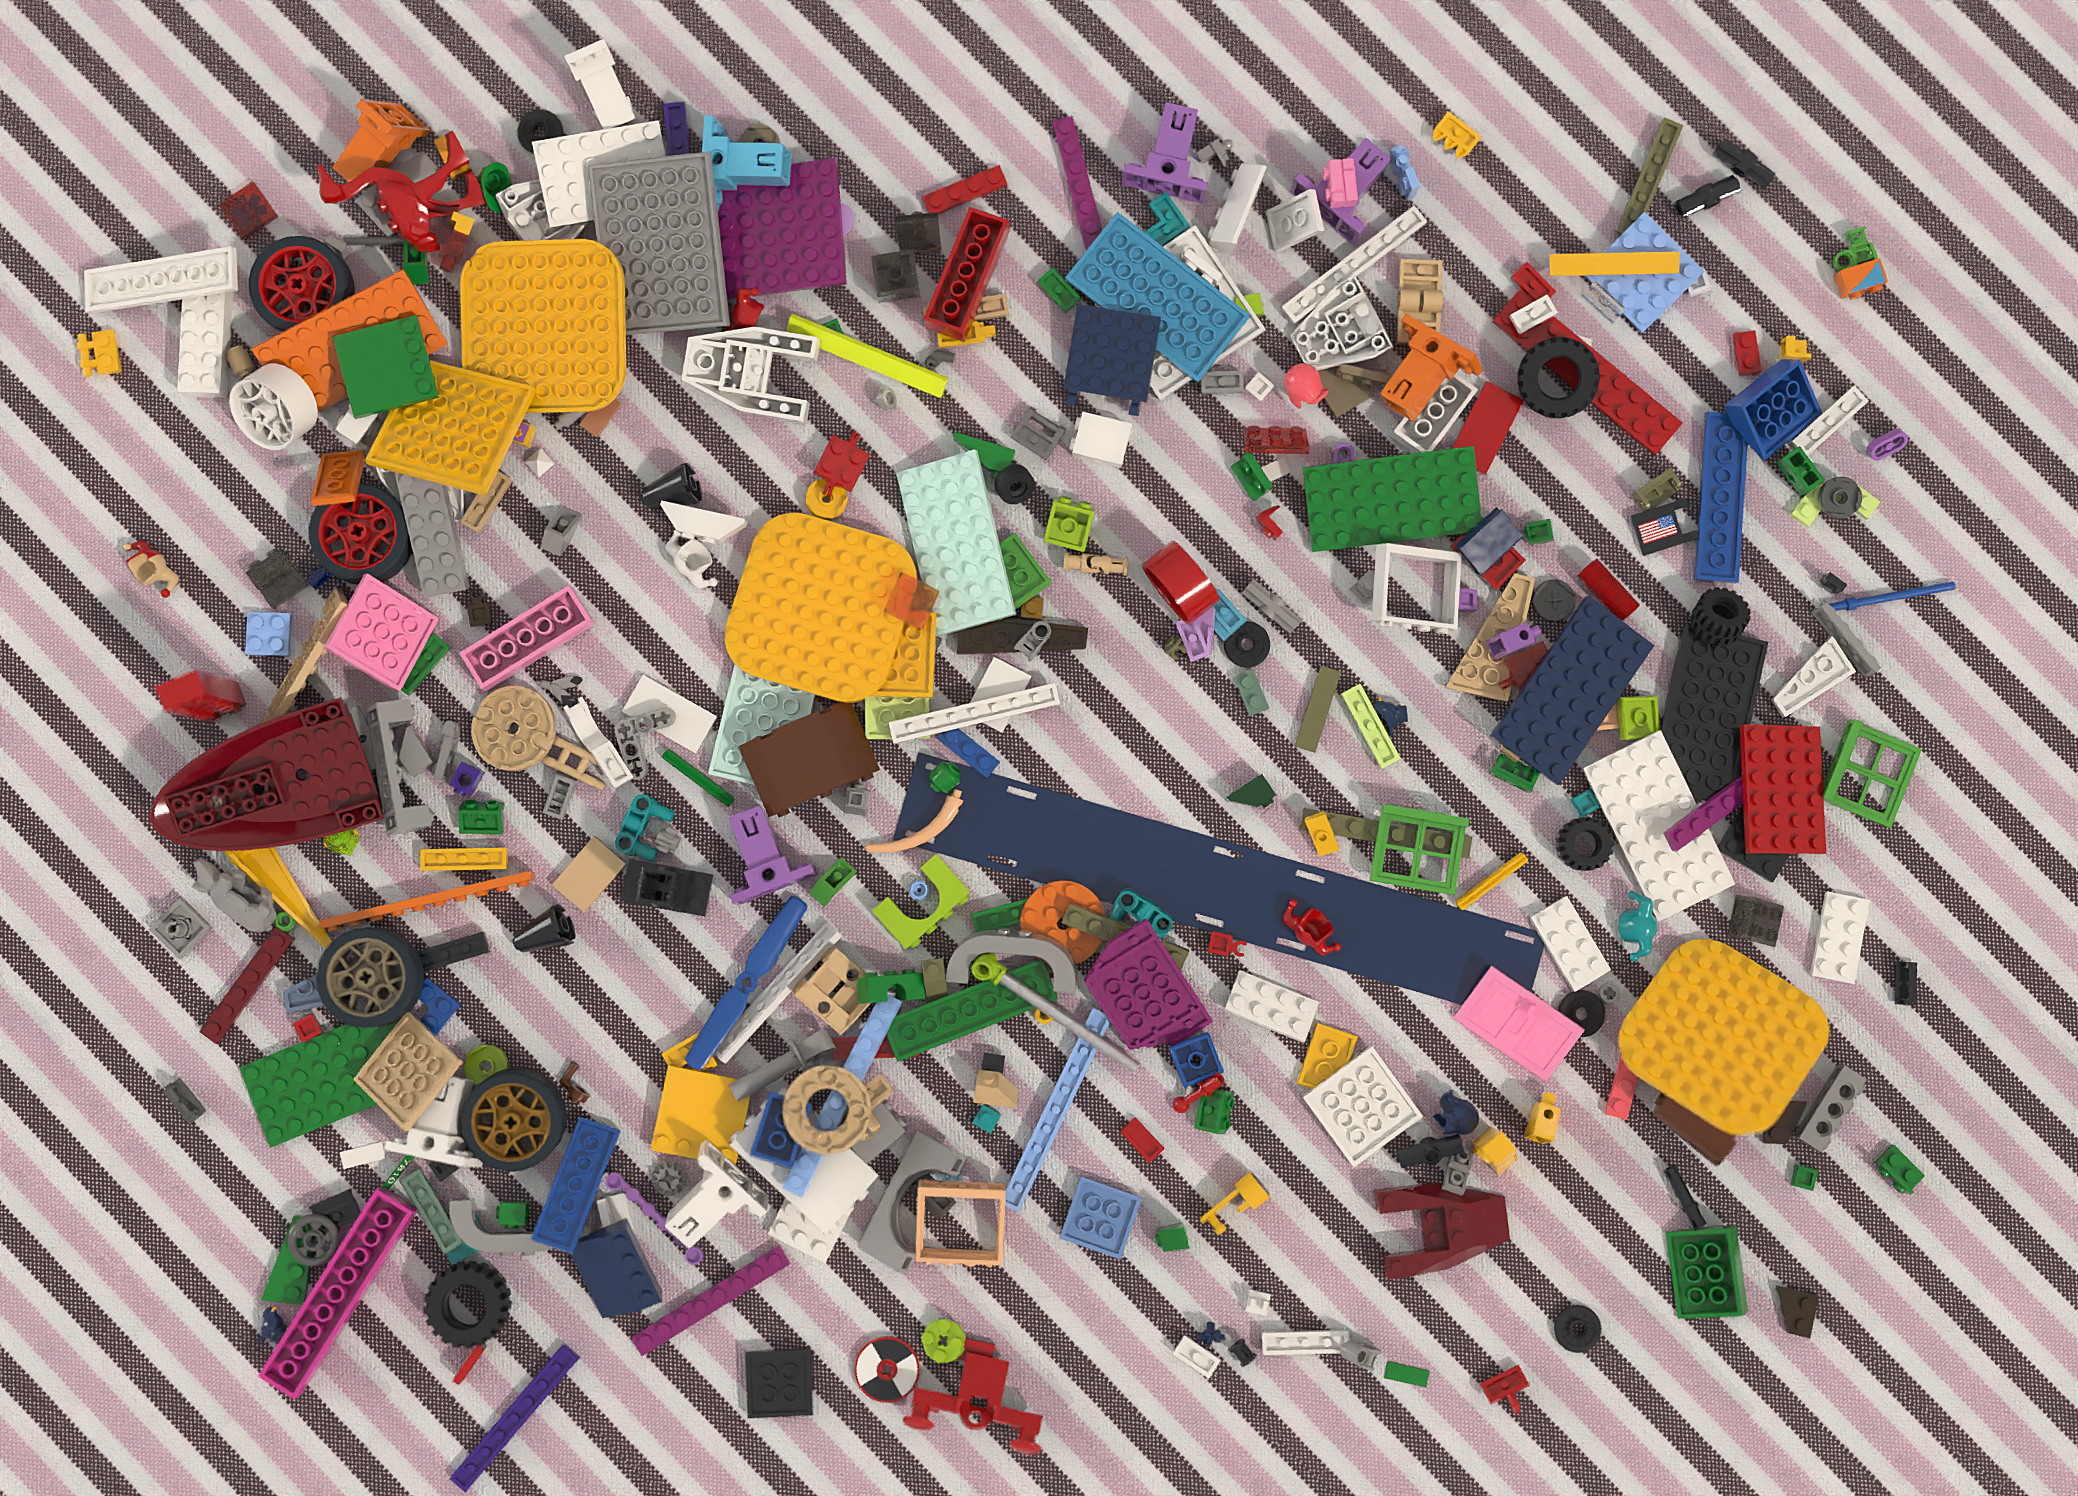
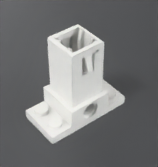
M604 39L564 56L575 80H581L595 110L593 114L599 120L603 129L615 128L635 119L631 109L630 98L625 96L612 68L616 63Z
M452 1076L418 1118L417 1127L409 1130L408 1138H395V1141H386L384 1150L463 1167H482V1162L472 1152L465 1151L466 1143L462 1136L461 1127L463 1106L472 1092L474 1080Z
M707 1138L700 1144L698 1163L704 1169L703 1178L668 1212L665 1225L688 1248H691L728 1211L733 1215L743 1204H746L747 1209L751 1213H756L760 1217L767 1212L768 1194Z

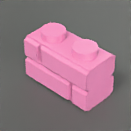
M1354 159L1329 160L1326 168H1323V179L1328 182V188L1325 189L1326 202L1330 201V208L1356 206L1358 194Z

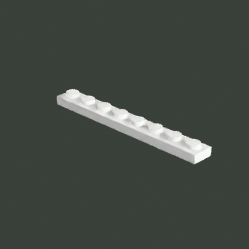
M1415 206L1411 207L1281 307L1282 311L1293 325L1312 312L1336 285L1353 275L1359 276L1427 223L1426 219Z
M1053 683L889 722V727L894 744L1058 705L1060 701L1056 685Z
M826 922L739 1017L714 1052L722 1062L727 1063L788 994L792 992L795 986L822 959L825 952L839 940L842 935L830 923Z

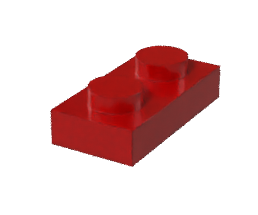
M1528 262L1511 276V279L1534 301L1545 295L1551 298L1556 293V290Z
M1756 331L1734 333L1732 336L1738 375L1762 372Z

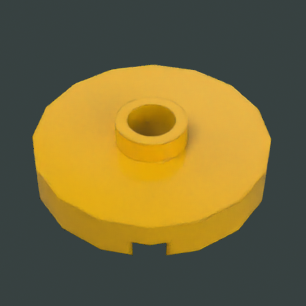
M824 479L813 481L805 495V503L809 512L815 517L824 520H832L839 517L844 512L848 502L846 490L834 487L831 496L827 497V493L825 495L822 494L827 482ZM828 498L829 502L825 503L822 499Z

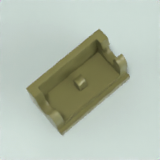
M1669 468L1633 493L1632 496L1641 509L1647 511L1680 490L1682 484L1673 472V469Z

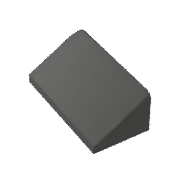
M930 1174L920 1177L908 1189L917 1199L919 1180H935ZM925 1196V1208L937 1220L942 1218L956 1203L952 1197Z

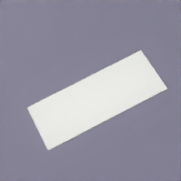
M1284 457L1261 467L1270 482L1291 472Z
M382 1142L340 1152L343 1169L386 1159Z

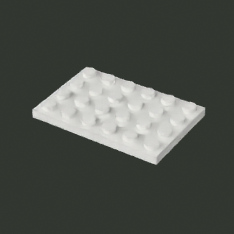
M659 121L532 142L550 228L594 220L588 165L666 156Z

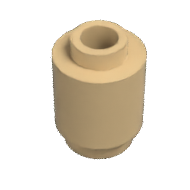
M235 346L227 351V360L235 377L244 379L255 370L251 358L243 346Z

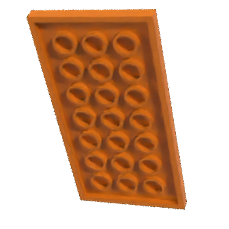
M403 268L252 347V351L262 366L276 363L284 365L297 373L312 391L316 400L317 410L320 412L348 397L333 336L417 315L428 355L448 345V342Z

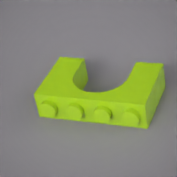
M937 854L920 867L939 891V905L931 916L921 920L909 918L890 897L885 898L872 910L905 949L911 947L913 950L922 942L920 937L923 934L927 933L930 935L938 927L936 923L941 918L945 921L954 913L951 909L957 904L961 907L970 899L968 894L971 892Z

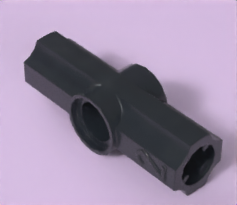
M1726 138L1720 142L1713 152L1714 156L1731 167L1730 169L1735 175L1741 178H1748L1764 190L1776 175L1774 171L1759 162L1758 157L1753 152L1740 149Z
M1731 175L1716 183L1705 184L1695 190L1694 193L1675 202L1676 211L1683 219L1702 209H1710L1719 204L1721 200L1741 191L1740 183L1734 175Z
M1455 1134L1440 1139L1426 1137L1417 1145L1396 1151L1401 1168H1406L1421 1163L1436 1165L1444 1157L1463 1153L1464 1148L1460 1134Z

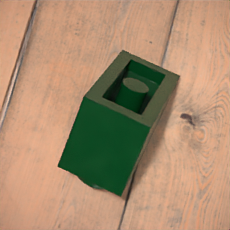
M1261 774L1225 799L1231 803L1256 808L1262 805L1265 808L1274 802L1272 798L1276 794L1263 774Z

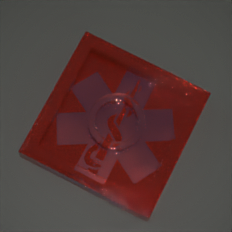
M254 181L219 204V207L243 240H246L279 217Z

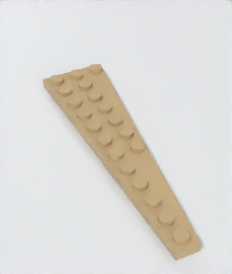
M334 586L323 607V618L315 621L312 627V638L305 640L301 649L302 656L295 658L261 723L285 715L287 710L291 711L296 702L294 698L298 692L301 693L307 683L305 680L309 674L312 675L314 673L319 656H323L327 651L324 647L348 606L343 589ZM219 798L216 805H223V800Z

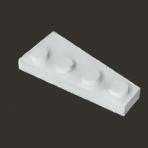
M1831 636L1771 701L1781 716L1786 717L1856 671L1834 637Z

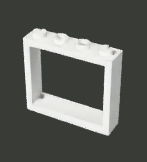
M1390 543L1376 545L1372 622L1380 623L1379 626L1392 627V624L1398 625L1399 629L1417 627V631L1429 632L1430 629H1435L1438 634H1448L1449 630L1457 629L1462 555L1457 552ZM1390 556L1445 563L1441 622L1386 616Z

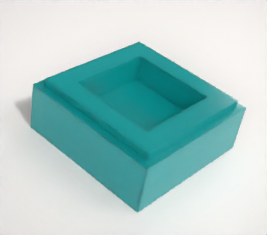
M1587 789L1570 799L1581 818L1600 808L1591 789Z

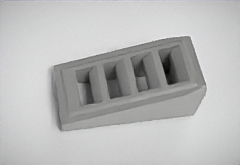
M558 771L555 774L542 813L563 820L578 779ZM560 780H561V781H564V782H567V783H569L570 785L568 786V785H565V784H563V783H560ZM557 788L567 791V794L561 793L556 790ZM553 797L564 799V803L553 799ZM553 804L555 806L561 807L562 809L561 811L551 808L550 805Z

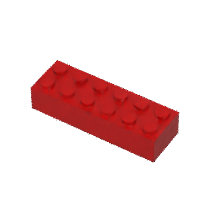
M969 207L923 318L925 329L965 342L1010 232L1009 220Z
M197 669L155 687L165 712L202 720L203 722H217L222 719V715L227 713L229 715L236 714L242 711L241 707L247 705L237 681Z

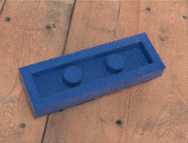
M959 728L942 732L937 738L986 779L1000 764L999 760Z

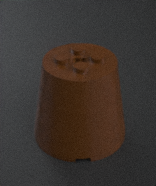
M1662 1092L1656 1098L1653 1115L1713 1165L1719 1166L1736 1145L1737 1141L1734 1140L1735 1134L1720 1130Z

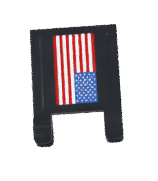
M1687 498L1631 515L1643 556L1699 538L1697 531L1682 534L1675 514V510L1689 506Z

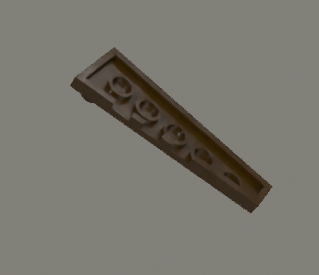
M1003 618L959 630L957 655L1019 653L1021 651L1015 650V645L1037 621ZM1048 623L1051 628V636L1042 646L1040 652L1086 650L1088 628ZM1039 626L1036 629V635L1039 637H1044L1048 632L1045 626Z

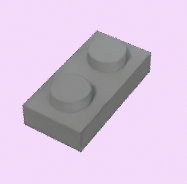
M1243 371L1206 372L1201 378V395L1244 393Z

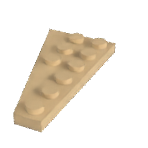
M1516 573L1512 575L1445 686L1446 689L1508 702L1519 650L1494 660L1486 641L1500 633L1526 623L1535 578Z

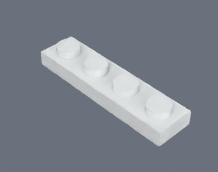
M1855 386L1851 387L1790 443L1794 448L1800 446L1808 456L1862 408L1868 400Z
M1348 1330L1261 1332L1262 1355L1341 1353L1343 1344L1349 1340Z

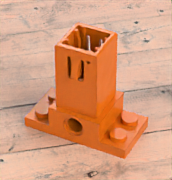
M360 99L356 107L362 111L357 120L361 126L332 168L348 182L370 167L388 168L400 150H408L417 137H427L431 130L400 103ZM375 183L369 184L363 190H367Z
M1405 314L1401 321L1405 327L1404 331L1409 335L1410 342L1408 345L1411 351L1380 394L1389 408L1414 422L1445 378L1452 380L1459 368L1468 375L1472 373L1476 376H1479L1483 369L1475 353L1410 315Z

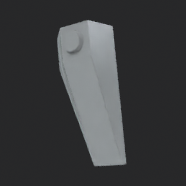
M422 151L395 171L407 175L416 183L434 174L438 167ZM373 184L355 202L385 235L390 237L394 233H392L387 224L389 218L386 213L382 214L376 205L378 199L376 187Z

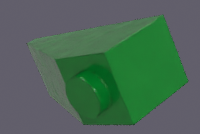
M954 432V441L966 452L974 449L977 450L981 466L990 472L991 476L996 478L1002 469L1012 465L1015 457L1014 449Z

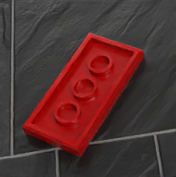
M1486 381L1452 448L1473 445L1476 471L1486 475L1524 400Z

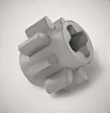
M668 827L667 830L661 828L655 839V843L659 845L658 850L666 854L670 850L675 852L681 841V837L677 836L679 831Z

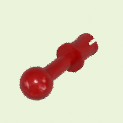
M1216 1073L1206 1081H1200L1198 1089L1186 1097L1179 1096L1173 1100V1109L1177 1113H1185L1189 1109V1104L1203 1095L1211 1096L1213 1091L1225 1084L1224 1077L1220 1073Z

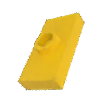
M1325 811L1305 817V823L1319 857L1340 850Z

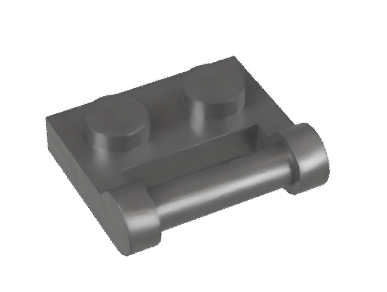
M1031 406L1011 435V439L1044 460H1047L1067 429L1062 425L1059 427L1037 413V409ZM1033 419L1055 433L1054 437L1051 438L1028 422Z

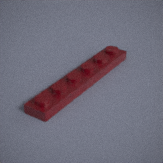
M275 926L199 1032L215 1044H219L295 938Z

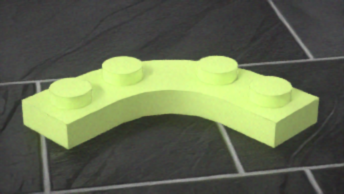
M1824 483L1806 493L1790 514V516L1806 528L1810 526L1821 511L1818 504V494ZM1860 487L1862 502L1856 513L1866 520L1879 505L1880 501ZM1840 494L1836 496V500L1839 502L1842 499Z

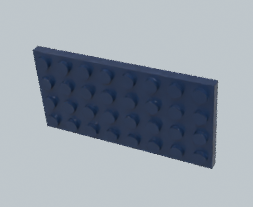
M1585 596L1492 731L1490 737L1555 785H1559L1655 645L1593 598Z

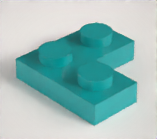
M1167 192L1149 203L1150 209L1160 222L1144 233L1162 247L1190 229L1189 223Z

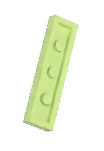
M1361 684L1342 693L1343 700L1380 768L1383 769L1400 760L1398 752Z

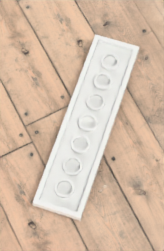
M232 246L84 270L86 312L98 313L238 290L236 248Z

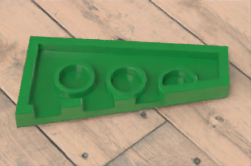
M302 1215L293 1216L261 1300L303 1305L307 1299L311 1266L298 1262L288 1248L289 1231L292 1225L303 1217ZM309 1223L303 1226V1229L306 1233L313 1229V1227ZM312 1236L311 1241L314 1243L315 1236ZM302 1237L297 1238L298 1248L304 1247ZM308 1250L307 1257L312 1258L313 1251Z

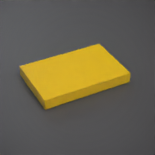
M1316 1023L1296 1084L1313 1089L1350 1062L1358 1036Z

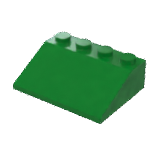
M1720 1225L1666 1232L1678 1319L1744 1316L1748 1312L1737 1226Z

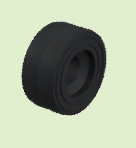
M1013 464L1005 467L998 473L994 481V487L1005 503L1014 505L1025 501L1031 496L1035 488V481L1027 468L1019 464ZM1019 481L1016 486L1010 488L1013 483Z

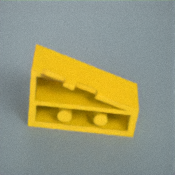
M1491 1126L1471 1142L1474 1146L1472 1149L1473 1153L1480 1160L1482 1159V1161L1489 1164L1498 1176L1518 1160L1514 1145L1502 1131Z

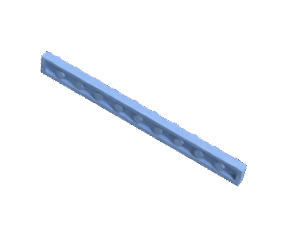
M887 995L888 1002L875 1004L843 1069L858 1077L861 1082L902 1004L900 1000ZM831 1090L813 1126L815 1129L829 1132L839 1128L848 1110V1103L842 1094L836 1090ZM802 1147L782 1188L803 1198L825 1154L813 1153Z
M1092 1008L1085 1026L1103 1037L1110 1020L1104 1012ZM1078 1037L1006 1188L1005 1206L1017 1212L1020 1211L1097 1050L1080 1037Z

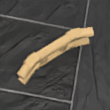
M555 736L553 744L563 748L558 759L556 760L546 755L540 762L603 790L605 782L584 773L589 762L598 765L592 754ZM570 752L582 757L577 769L565 764Z

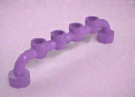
M613 1172L607 1176L606 1186L610 1190L621 1188L626 1193L628 1200L635 1201L642 1208L644 1215L651 1216L658 1223L660 1230L667 1231L674 1238L673 1240L676 1245H682L687 1250L685 1260L688 1264L696 1265L701 1262L703 1251L694 1245L688 1248L665 1227L667 1216L663 1217L657 1211V1206L654 1202H647L641 1196V1190L638 1187L629 1185L624 1180L623 1175L618 1172Z

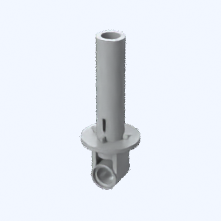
M827 1030L817 1031L798 1044L792 1038L788 1039L791 1044L789 1052L729 1084V1088L736 1101L738 1102L798 1068L801 1071L803 1069L807 1071L810 1064L832 1054L836 1047Z

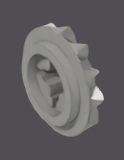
M674 1161L662 1162L652 1173L653 1186L662 1195L673 1196L684 1188L686 1172L680 1164ZM667 1169L670 1176H678V1178L671 1181L670 1186L667 1181H660V1179L666 1177Z

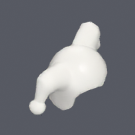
M675 529L674 535L667 542L665 548L674 558V565L677 571L687 576L698 589L708 586L715 587L718 583L716 578H710V580L702 578V572L712 564V557L708 549L697 539L689 540L682 546L678 545V538L682 534Z

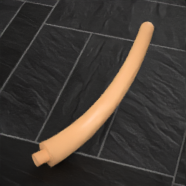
M954 789L952 796L947 795L946 801L938 815L919 832L893 842L867 844L865 850L871 853L896 852L916 847L932 839L943 831L958 813V808L964 801L960 799L962 791Z

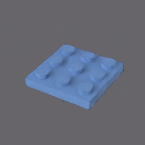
M1080 1176L1059 1238L1121 1260L1142 1197Z

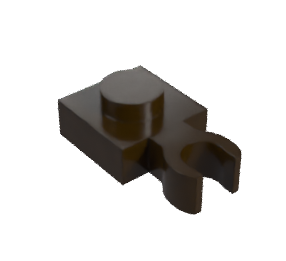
M480 588V596L477 598L474 597V591L470 590L469 596L473 600V605H467L470 627L493 624L490 603H483L485 597L484 590Z

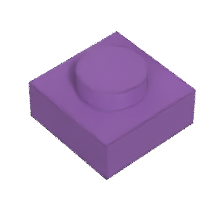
M1460 588L1458 611H1477V590Z

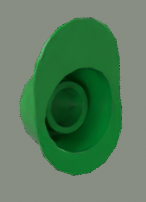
M494 162L482 168L477 181L483 191L488 207L496 213H503L496 194L512 186L508 168L502 163Z

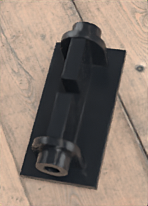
M1895 961L1894 1004H1917V962Z

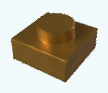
M1033 597L1024 603L1021 607V618L1042 620L1044 598Z

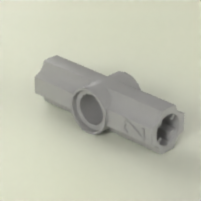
M1254 579L1241 593L1258 607L1262 615L1270 621L1276 622L1289 634L1302 621L1285 606L1286 604L1274 593L1268 592Z

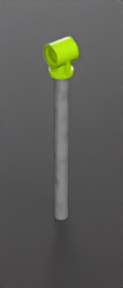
M985 952L978 955L972 966V973L977 979L990 980L995 986L998 983L1002 984L1133 1073L1139 1065L1137 1060L1006 972L1008 968L998 963V958L993 952Z

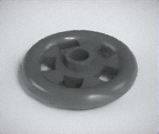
M309 1214L301 1217L292 1225L288 1234L290 1253L298 1262L307 1266H320L329 1262L340 1245V1234L337 1226L328 1217L320 1214ZM311 1223L313 1229L305 1233L303 1226ZM322 1225L329 1231L326 1235L319 1230ZM312 1236H316L318 1238V1242L316 1244H314L311 1241ZM302 1237L304 1247L298 1248L297 1238ZM325 1241L331 1243L328 1251L322 1249ZM308 1250L317 1251L316 1257H307Z

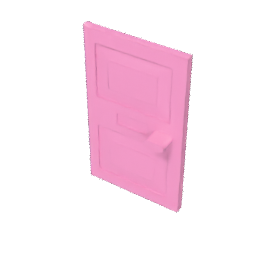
M1492 965L1457 1013L1453 1015L1454 1020L1545 1082L1549 1080L1551 1074L1585 1031L1583 1027Z

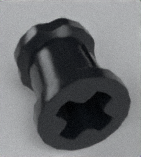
M1244 1338L1236 1341L1228 1349L1230 1353L1233 1352L1239 1359L1241 1367L1250 1364L1257 1356L1245 1344Z

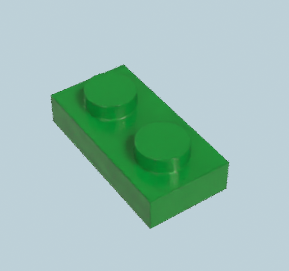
M1053 267L1037 280V284L1064 313H1067L1081 300V297Z

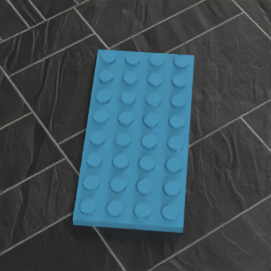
M1119 212L1115 214L1065 277L1067 282L1101 308L1161 317L1156 351L1197 383L1251 317L1245 310Z

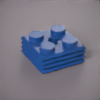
M1208 1032L1169 1046L1170 1054L1182 1085L1185 1088L1207 1080L1216 1073H1224ZM1194 1054L1202 1057L1197 1066L1195 1063L1190 1062Z

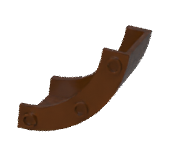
M841 702L832 705L824 711H817L772 730L771 733L758 736L738 746L768 817L777 815L778 818L790 813L789 809L817 796H820L821 799L833 794L832 790L861 779L862 782L874 778L873 773L880 770L852 703Z

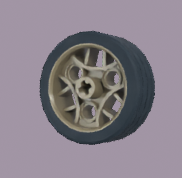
M356 928L334 939L324 950L316 973L317 991L321 1002L328 1012L339 1021L350 1026L362 1028L386 1026L400 1020L416 1005L423 989V964L419 953L412 943L402 935L381 928ZM366 943V946H365V949H364V952H363L361 949L358 948V946L363 945V944ZM352 950L361 957L353 966L346 959ZM376 951H379L382 955L378 963L373 960V954ZM393 953L399 961H391ZM400 964L402 976L393 979L391 965ZM341 965H343L346 970L340 972ZM349 976L353 979V986L351 988H347L345 985V980ZM402 981L401 988L399 989L396 983ZM384 987L390 993L387 999L381 997V990ZM351 995L350 1003L346 1000L345 996ZM359 995L369 998L364 1012L356 1008ZM376 1004L380 1010L371 1013L374 1005Z

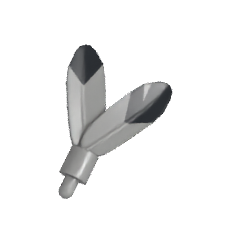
M569 676L552 682L542 680L535 683L543 689L550 690L562 704L571 708L576 705V702L564 689L578 686L582 683L583 679L579 676Z

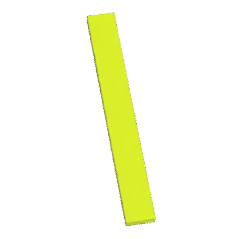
M793 313L790 316L786 332L818 337L820 349L939 398L943 396L948 377Z

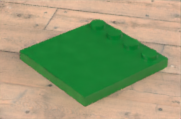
M417 315L333 336L355 419L440 398Z

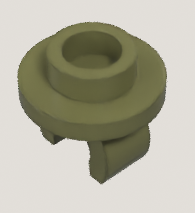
M1179 636L1171 637L1164 644V652L1166 654L1171 653V657L1177 660L1179 655L1175 651L1179 649L1185 654L1186 647L1181 643L1182 639Z

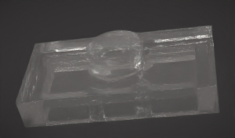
M1596 281L1581 295L1612 324L1626 310L1621 303Z

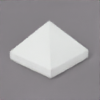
M541 448L525 461L538 477L542 476L554 465V462Z

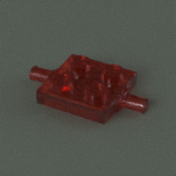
M1540 641L1504 660L1509 671V678L1499 682L1502 690L1514 685L1519 692L1548 651L1544 641Z

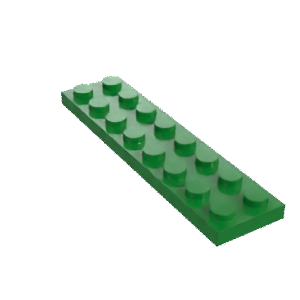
M1043 959L1007 972L1048 1001L1058 1000L1056 992L1053 991V984ZM987 980L895 1016L887 1031V1036L896 1060L900 1062L1036 1007L1002 984L998 983L995 986L992 984L993 982Z

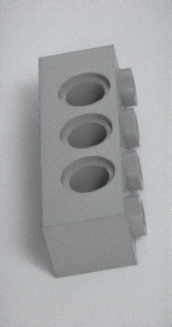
M1838 1064L1793 1137L1815 1151L1822 1152V1150H1825L1831 1143L1830 1137L1833 1132L1838 1131L1841 1127V1120L1845 1113H1849L1853 1108L1855 1097L1863 1092L1865 1088L1864 1083L1867 1079L1846 1065ZM1844 1085L1847 1091L1844 1096H1841L1839 1089ZM1833 1103L1835 1111L1830 1115L1828 1113V1106ZM1819 1122H1822L1824 1129L1818 1133L1816 1126Z

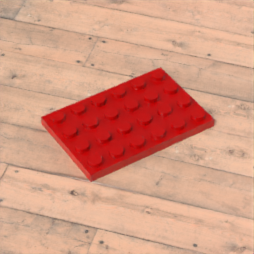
M1740 725L1745 853L1826 854L1820 727Z

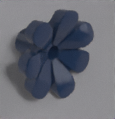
M1207 1322L1206 1330L1197 1334V1340L1205 1341L1206 1345H1212V1341L1215 1343L1225 1341V1336L1221 1334L1220 1330H1215L1214 1322Z

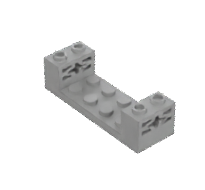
M410 699L375 703L365 709L386 834L388 836L421 831L432 826L434 820L433 812L429 809L428 804L403 808L405 800L404 794L400 792L399 788L401 776L400 772L396 770L397 753L392 747L394 735L391 729L404 726L414 720L415 707L411 704Z

